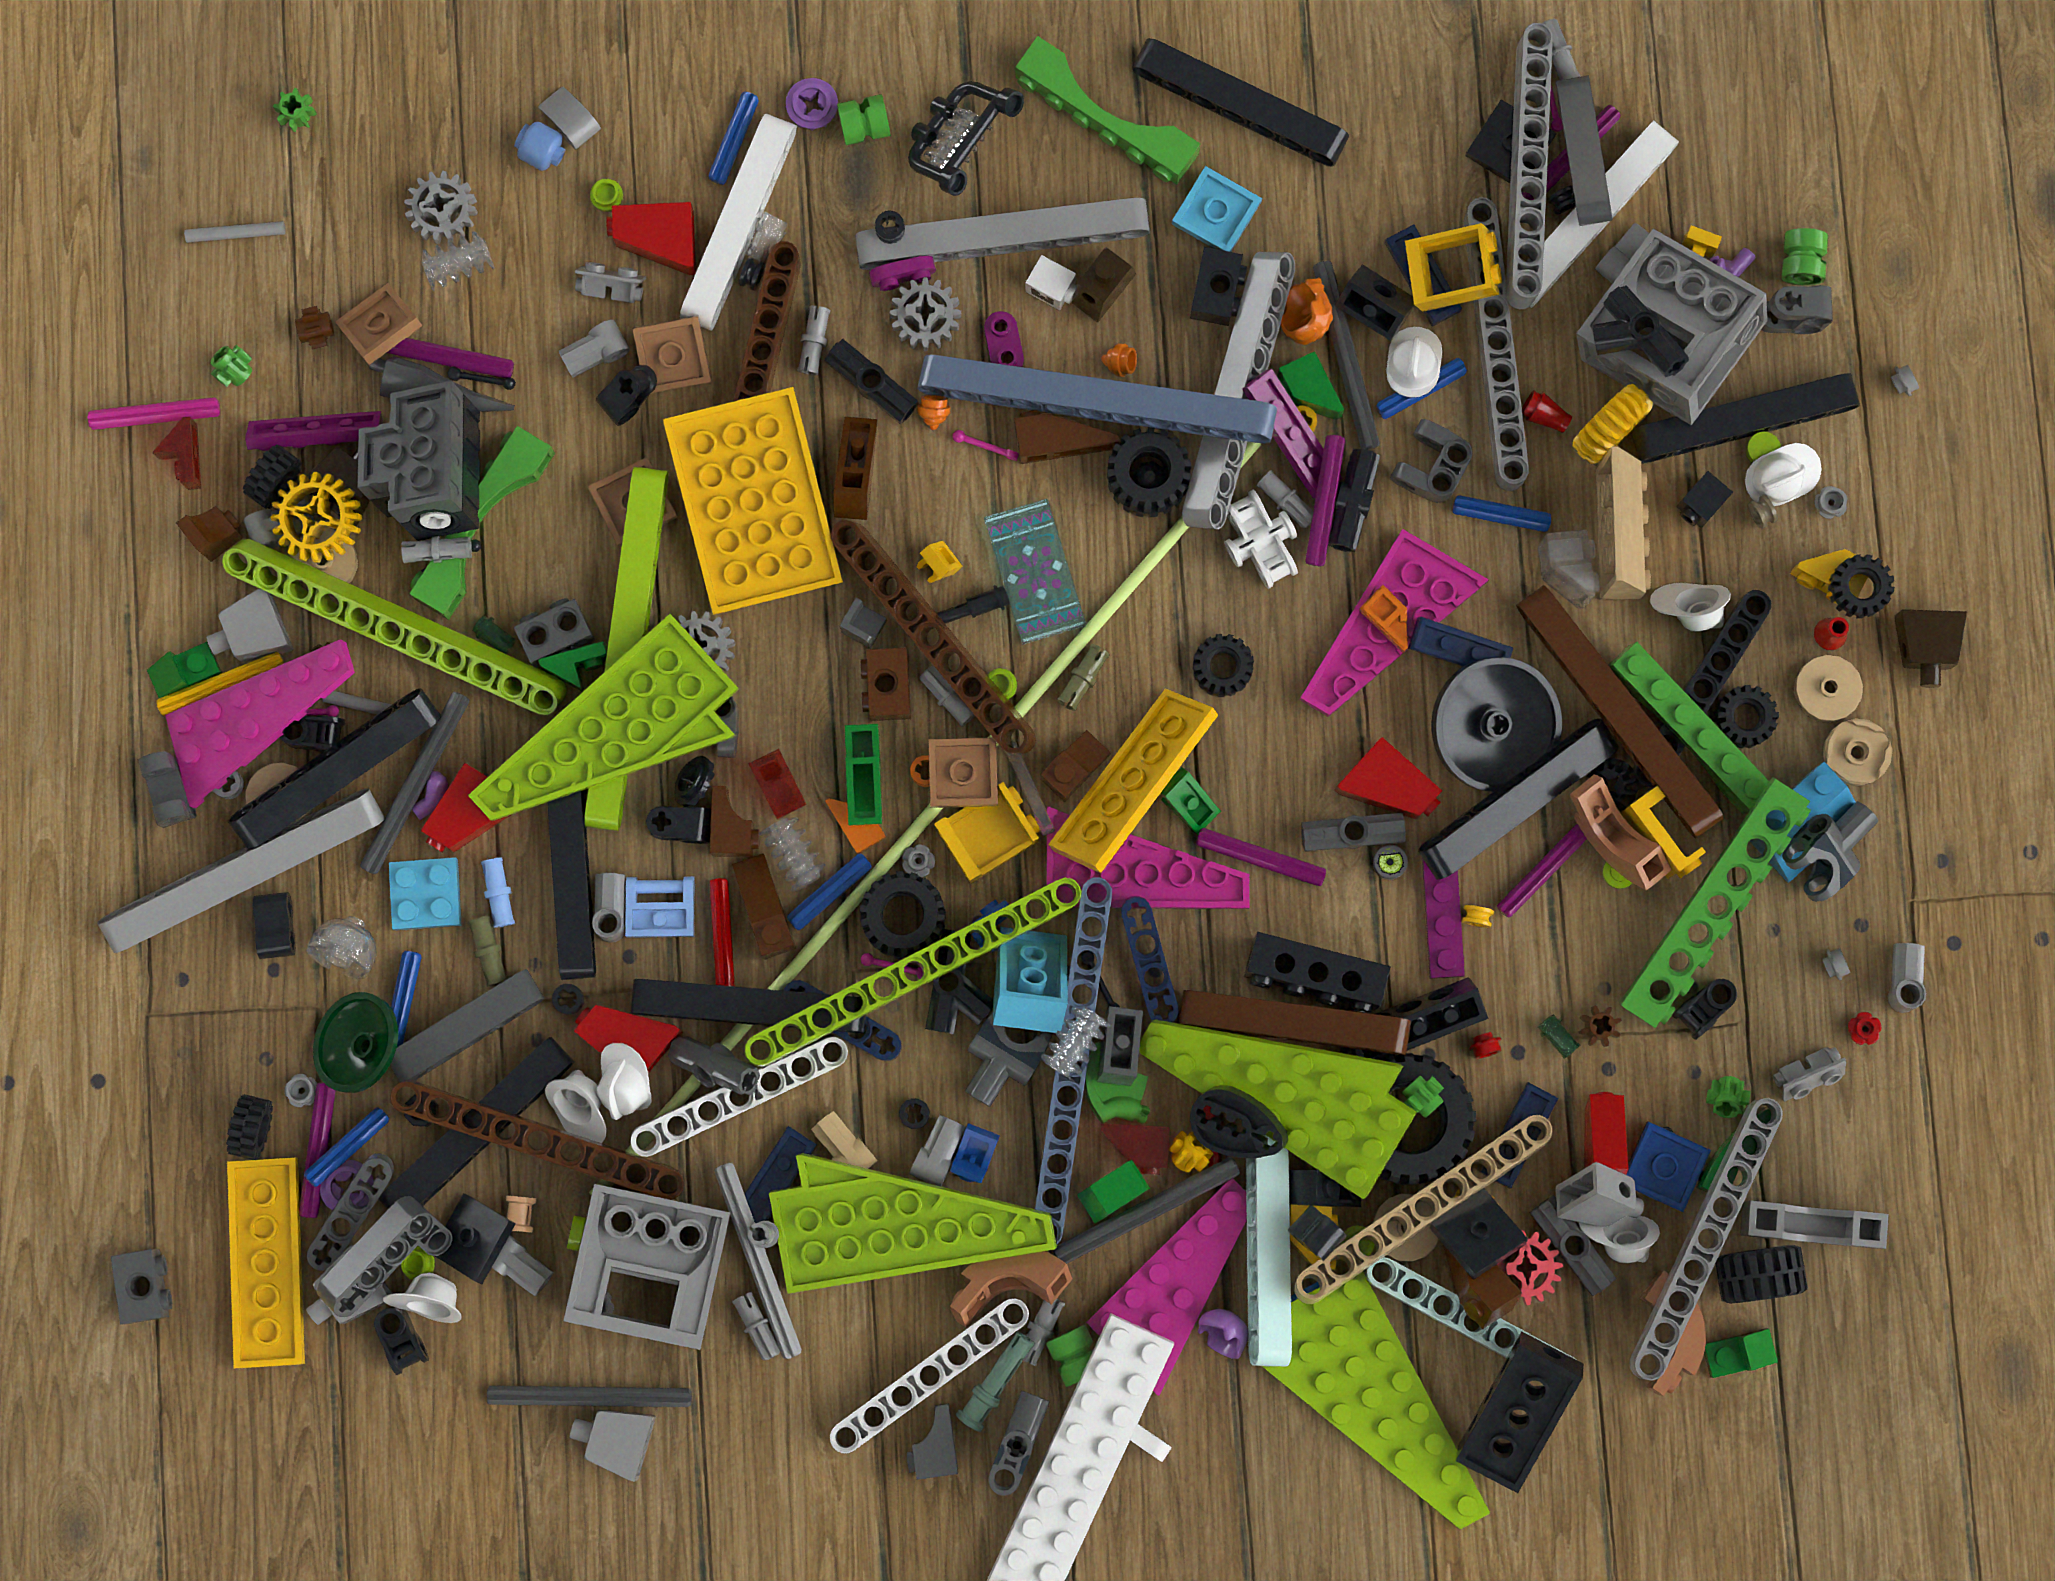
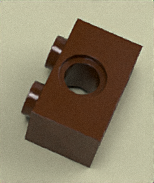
M907 648L866 650L867 659H861V679H868V692H862L863 712H869L870 721L911 719ZM883 677L893 679L895 682L893 689L889 692L877 690L876 683L879 679Z

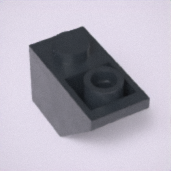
M1289 1170V1205L1361 1207V1197L1321 1171Z

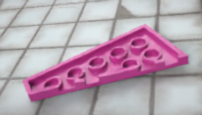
M1402 529L1300 700L1329 717L1403 654L1359 611V608L1382 585L1407 607V641L1409 646L1418 617L1440 623L1484 586L1489 579Z
M341 639L165 715L190 807L195 809L204 802L203 798L215 788L220 789L228 782L226 778L240 766H247L284 734L283 730L294 720L299 721L307 714L306 710L320 698L325 699L355 673L346 642Z
M1047 806V885L1062 878H1071L1079 884L1082 891L1083 885L1087 880L1100 877L1105 879L1112 888L1110 909H1121L1126 899L1132 896L1145 898L1152 909L1250 908L1249 874L1191 856L1179 850L1176 851L1161 846L1158 843L1131 834L1101 873L1054 852L1048 844L1070 815ZM1100 884L1091 885L1087 889L1088 899L1095 903L1102 902L1106 898L1105 888ZM1061 886L1056 889V897L1062 903H1070L1073 900V892L1067 886ZM1080 900L1073 908H1079ZM1137 902L1131 904V909H1146L1145 907H1139Z
M1233 1178L1228 1180L1086 1322L1100 1336L1111 1313L1174 1342L1171 1353L1153 1389L1158 1396L1247 1221L1246 1191Z

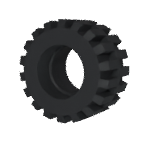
M1148 427L1147 432H1141L1140 428L1133 430V435L1128 436L1126 434L1121 438L1119 445L1115 444L1112 454L1109 456L1107 468L1109 491L1114 494L1113 499L1117 504L1121 503L1124 505L1123 509L1130 513L1133 510L1136 512V516L1143 517V513L1150 514L1151 518L1157 517L1158 513L1162 511L1164 514L1170 512L1171 507L1174 505L1177 507L1181 503L1183 495L1185 496L1188 490L1191 476V461L1187 457L1188 451L1185 446H1180V440L1176 436L1170 438L1168 436L1169 432L1163 429L1161 433L1154 432L1155 428ZM1154 457L1166 465L1169 476L1167 481L1157 488H1142L1130 478V466L1140 458Z
M896 871L897 874L890 875L888 873L882 876L883 879L880 881H875L871 884V889L864 894V901L860 906V921L866 937L875 949L877 948L886 956L890 955L895 957V959H903L940 940L939 937L945 928L946 911L939 891L928 879L922 878L913 872L908 874L904 873V871ZM899 896L914 898L923 909V920L920 927L907 935H897L891 932L883 921L885 906L892 899Z
M1795 1245L1720 1255L1715 1263L1721 1301L1729 1304L1801 1294L1808 1289L1801 1247Z

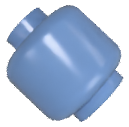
M534 122L531 125L525 124L514 144V147L518 149V158L541 171L548 169L551 164L557 167L566 151L565 148L561 147L563 142L562 134L541 122Z

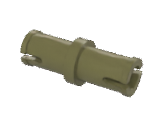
M1091 644L1079 667H1074L1071 671L1072 678L1057 699L1062 706L1064 703L1067 704L1065 708L1076 711L1088 688H1093L1095 685L1096 675L1110 656L1106 650L1099 652L1100 646Z
M484 916L469 921L468 925L470 926L477 949L474 952L475 958L480 959L487 982L486 985L489 987L500 984L508 978L506 977L499 954L502 951L501 946L496 944L489 916Z

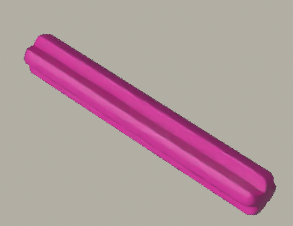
M213 397L91 410L88 412L87 418L89 427L96 430L218 417L220 415V403L217 398Z

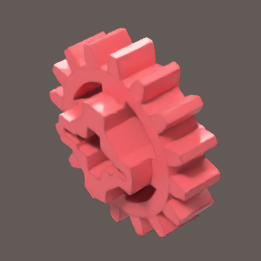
M1538 1232L1531 1234L1526 1245L1517 1250L1515 1256L1509 1262L1503 1263L1502 1260L1497 1264L1506 1275H1511L1518 1281L1519 1290L1522 1292L1520 1297H1523L1525 1305L1531 1304L1532 1296L1539 1302L1544 1301L1542 1292L1546 1291L1553 1294L1555 1290L1550 1285L1551 1282L1561 1281V1277L1554 1274L1555 1269L1563 1267L1562 1263L1554 1262L1553 1259L1559 1254V1251L1548 1250L1547 1247L1551 1242L1549 1238L1544 1239L1540 1243L1538 1241ZM1530 1245L1537 1248L1543 1254L1545 1260H1538L1532 1255ZM1523 1258H1525L1526 1263L1533 1266L1532 1270L1527 1271V1277L1525 1278L1523 1272H1519L1516 1269L1517 1265L1522 1264ZM1546 1273L1543 1282L1533 1289L1534 1280L1538 1275Z

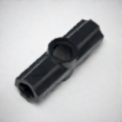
M844 339L837 342L824 359L830 367L856 387L864 398L873 401L900 425L910 417L919 404L917 399L886 375L881 366L872 363ZM870 375H875L881 380L879 385L873 388L864 386L863 381Z
M1353 448L1350 454L1345 480L1341 482L1334 508L1336 514L1328 546L1336 550L1355 552L1358 546L1364 518L1367 519L1374 493L1372 486L1380 455L1373 451Z

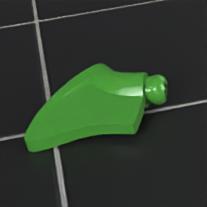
M1101 1043L1093 1044L1088 1057L1085 1078L1086 1094L1093 1113L1102 1124L1113 1118H1121L1131 1122L1135 1120L1140 1124L1145 1123L1150 1113V1108L1140 1103L1148 1076L1137 1073V1077L1131 1086L1097 1082Z

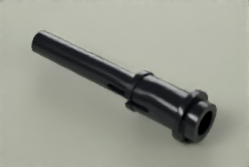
M993 585L994 589L967 597V602L937 612V615L946 624L969 615L975 618L978 615L998 608L1005 610L1004 606L1009 605L1010 602L1004 585L1000 587Z

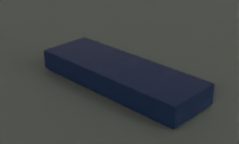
M1414 224L1385 239L1384 242L1411 290L1405 241L1421 237ZM1427 253L1433 295L1451 292L1452 290L1431 253ZM1460 304L1424 311L1433 327L1461 312L1462 307Z
M1423 617L1417 618L1408 649L1462 667L1482 658H1511L1513 647Z
M1527 1082L1498 1137L1532 1115H1541L1548 1119L1559 1098ZM1536 1126L1527 1127V1135L1536 1141L1541 1133V1129ZM1499 1146V1153L1504 1159L1512 1160L1515 1158V1151L1511 1146ZM1525 1161L1495 1181L1511 1189ZM1483 1165L1480 1173L1488 1176V1171Z
M789 1126L744 1193L755 1223L768 1221L772 1216L769 1192L790 1188L798 1176L799 1169L796 1155L801 1153L811 1155L817 1146L816 1143Z

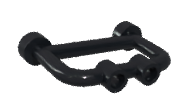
M968 81L955 87L946 99L940 96L934 98L930 105V112L934 115L927 125L919 122L912 129L911 137L915 142L909 151L908 162L910 167L917 173L939 182L942 191L953 196L960 195L966 188L967 174L960 170L959 167L999 112L1009 117H1015L1021 112L1024 105L1023 94L1012 88H1004L1002 91H999L979 82ZM972 94L990 101L942 169L921 160L925 149L933 147L937 143L939 130L944 123L956 117L957 105L964 97Z

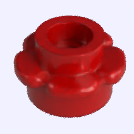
M1860 1012L1856 1018L1850 1019L1848 1031L1851 1039L1856 1044L1863 1045L1867 1043L1872 1045L1878 1041L1880 1037L1879 1032L1882 1030V1025L1878 1018L1872 1017V1014L1869 1012ZM1863 1026H1867V1027H1868V1031H1867V1032H1864V1031L1862 1030V1027H1863Z
M1492 1032L1472 1038L1474 1044L1469 1047V1050L1473 1051L1475 1059L1486 1058L1502 1051L1499 1045L1501 1038L1493 1037Z

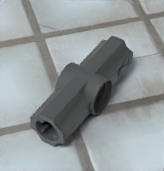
M1403 813L1362 817L1352 815L1341 819L1301 822L1304 852L1340 848L1356 849L1361 846L1406 842ZM1349 824L1359 826L1362 831V838L1356 841L1348 839L1344 832L1345 827Z
M678 1036L671 1042V1048L668 1053L670 1062L692 1072L696 1079L704 1086L712 1088L718 1084L740 1095L744 1093L750 1095L757 1089V1083L760 1078L757 1067L735 1058L732 1052L723 1044L715 1043L710 1047L688 1036L684 1038Z
M1554 1195L1529 1212L1551 1240L1555 1249L1559 1251L1558 1255L1567 1262L1591 1296L1601 1292L1617 1279L1593 1248L1588 1236L1578 1228L1575 1222L1557 1217V1202ZM1570 1236L1577 1237L1581 1243L1580 1251L1574 1256L1570 1255L1565 1249V1241Z

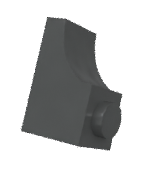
M949 1403L935 1405V1418L931 1431L920 1443L912 1444L913 1451L907 1452L909 1473L916 1472V1480L958 1474Z

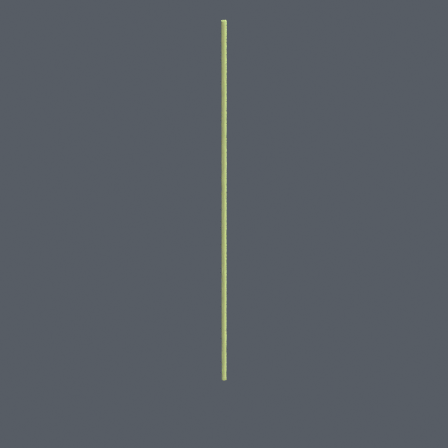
M1247 442L1241 468L1261 446V443ZM1182 516L1015 705V709L1022 717L1189 527L1184 523ZM929 804L767 989L784 991L787 984L792 982L862 902L866 891L868 892L871 889V884L883 878L882 876L890 870L903 855L904 851L912 845L943 808H930ZM737 1023L720 1043L731 1051L753 1025ZM693 1074L654 1119L684 1105L700 1087L701 1083ZM650 1131L641 1132L636 1138L637 1145L641 1149H645L655 1138V1135ZM631 1145L625 1150L626 1152L638 1155ZM603 1179L597 1182L598 1185L612 1187L615 1184Z

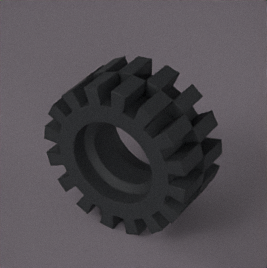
M280 445L272 446L269 452L263 453V458H259L256 461L257 465L255 468H251L249 472L251 474L246 477V484L243 486V493L265 509H271L273 502H279V499H283L279 496L278 491H290L287 482L289 480L296 482L298 478L296 475L302 469L300 468L302 466L301 460Z
M1861 554L1854 555L1852 558L1843 561L1835 569V572L1829 579L1831 584L1828 586V592H1832L1830 600L1832 603L1836 601L1838 604L1836 609L1839 612L1844 610L1846 611L1845 616L1851 617L1856 615V619H1862L1865 616H1873L1891 600L1890 595L1894 593L1895 588L1891 587V583L1894 582V576H1889L1888 572L1891 569L1888 565L1883 567L1881 559L1873 560L1871 559L1872 555L1868 554L1864 557H1861ZM1863 574L1871 579L1874 589L1869 598L1860 599L1851 593L1849 581L1852 576Z
M1216 634V637L1213 638L1210 636L1203 644H1200L1193 660L1194 678L1199 682L1200 688L1202 690L1206 689L1207 693L1212 696L1213 694H1217L1218 697H1224L1225 695L1233 696L1236 692L1242 691L1252 676L1254 659L1251 656V650L1249 646L1243 644L1244 641L1239 638L1237 640L1233 638L1234 635L1222 636V634ZM1220 653L1229 654L1236 662L1235 672L1226 678L1216 676L1210 668L1211 659Z
M1744 685L1743 687L1738 686L1732 689L1719 700L1718 707L1714 710V716H1716L1714 723L1736 744L1737 748H1752L1761 744L1773 734L1772 732L1778 725L1776 719L1779 718V712L1775 711V707H1777L1776 701L1772 702L1769 699L1771 695L1768 692L1765 694L1761 692L1762 688L1758 686L1751 688V685ZM1747 704L1756 709L1759 719L1754 728L1743 729L1736 724L1734 711L1739 705Z
M246 1094L241 1095V1098L237 1101V1107L235 1106L233 1110L234 1115L231 1117V1126L227 1133L229 1137L226 1145H228L227 1152L229 1155L257 1160L261 1156V1152L264 1150V1143L268 1139L267 1133L271 1127L272 1101Z

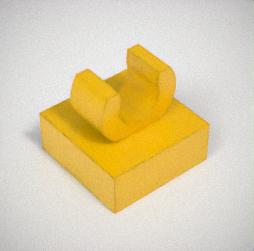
M1691 225L1681 245L1702 257L1705 255L1711 258L1717 251L1722 236Z
M944 541L930 544L923 549L920 554L924 559L920 560L917 564L919 570L928 565L932 568L933 575L927 580L929 583L954 575L963 567Z

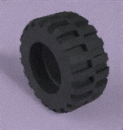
M1406 1053V1055L1386 1057L1382 1061L1398 1063L1404 1066L1388 1093L1398 1088L1407 1087L1420 1075L1425 1081H1428L1433 1076L1444 1088L1438 1094L1444 1101L1438 1106L1441 1122L1435 1139L1427 1147L1418 1151L1407 1152L1395 1149L1378 1178L1400 1185H1416L1438 1179L1455 1168V1165L1467 1154L1470 1142H1473L1475 1134L1473 1126L1474 1122H1476V1111H1473L1471 1102L1474 1100L1471 1092H1467L1463 1085L1465 1082L1459 1074L1455 1075L1450 1070L1451 1067L1443 1061L1440 1063L1433 1060L1431 1056Z

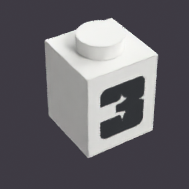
M1041 255L1025 283V290L1028 294L1061 310L1065 302L1070 304L1073 300L1076 289V273Z

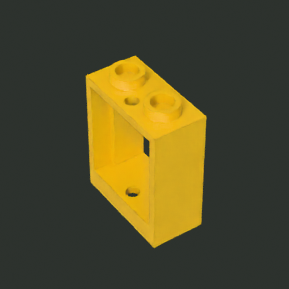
M1482 223L1405 241L1414 305L1422 312L1500 295L1498 284L1502 283V273L1499 264H1495L1493 252L1498 250L1497 240L1494 232H1490ZM1479 242L1485 284L1433 295L1427 253Z

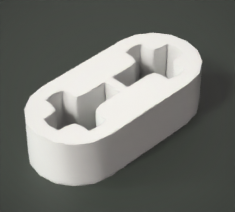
M1137 1424L1130 1439L1161 1462H1163L1172 1448L1139 1424Z

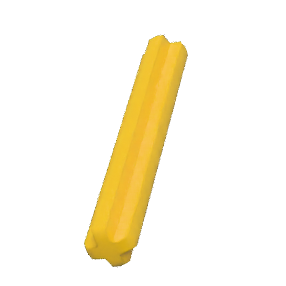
M274 652L159 698L156 701L158 710L161 715L165 716L168 713L282 665L284 660L281 654Z

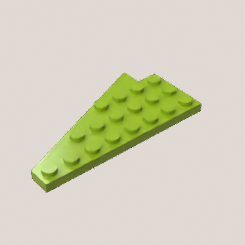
M669 614L468 796L491 821L732 739L735 734L715 711L736 693L739 688L679 622Z
M1156 1019L1149 1024L1140 1041L1139 1053L1203 1094L1215 1086L1228 1085L1260 1101L1277 1117L1286 1129L1288 1142L1284 1148L1362 1199H1365L1370 1193L1417 1111L1388 1093L1404 1067L1398 1063ZM1270 1131L1266 1134L1267 1137L1278 1142L1273 1139V1132Z
M805 1153L796 1155L802 1186L769 1192L774 1224L779 1231L778 1246L787 1294L1057 1248L1051 1213Z
M1361 1272L1319 1302L1306 1304L1299 1299L1292 1301V1354L1290 1363L1287 1367H1262L1458 1529H1462L1490 1514L1466 1466L1456 1461L1457 1449L1364 1272ZM1320 1287L1309 1292L1308 1294H1317L1320 1291Z

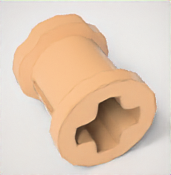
M507 1195L506 1201L509 1202L507 1218L516 1223L512 1231L533 1233V1227L530 1226L532 1206L536 1204V1198Z

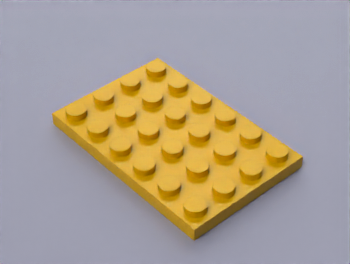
M793 387L663 419L713 615L843 582Z

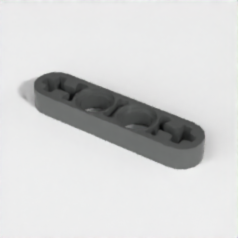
M375 1153L364 1161L312 1241L307 1252V1260L314 1269L326 1271L342 1255L382 1194L394 1172V1164L387 1155ZM379 1163L384 1166L382 1172L385 1175L379 1174L371 1186L367 1183L373 1170L370 1166L376 1167ZM355 1190H362L368 1195L369 1202L364 1206H356L351 1202L350 1194ZM337 1218L347 1219L351 1225V1230L348 1233L339 1234L333 1229L332 1221ZM328 1239L334 1241V1244L328 1254L330 1257L326 1256L323 1260L317 1257L318 1250H322Z

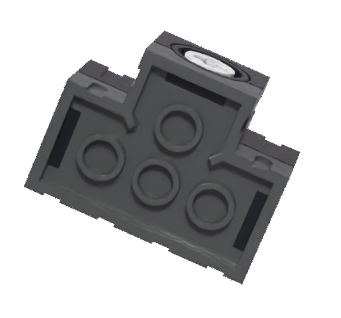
M452 380L390 393V422L380 424L377 427L359 429L357 488L387 518L394 517L417 541L479 529L478 480H480V460L478 458V451H480V430L478 429V422H480V411Z

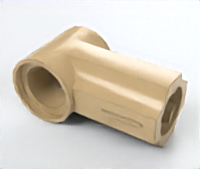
M834 1111L825 1116L811 1129L822 1145L834 1157L832 1160L867 1169L878 1161L859 1137L856 1139Z

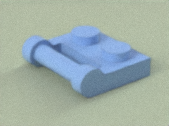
M684 876L683 880H638L637 877H626L625 937H694L695 877ZM683 893V902L637 903L638 894Z

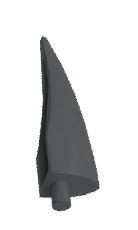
M396 356L388 360L378 358L369 367L371 370L383 373L380 396L390 398V393L451 381L425 365ZM455 383L479 411H511L515 408V405Z

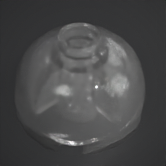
M348 916L346 919H330L324 922L311 936L306 950L307 954L321 966L330 969L331 965L343 968L344 970L340 975L355 979H365L368 976L377 956L376 941L373 935L365 928V922L353 916Z

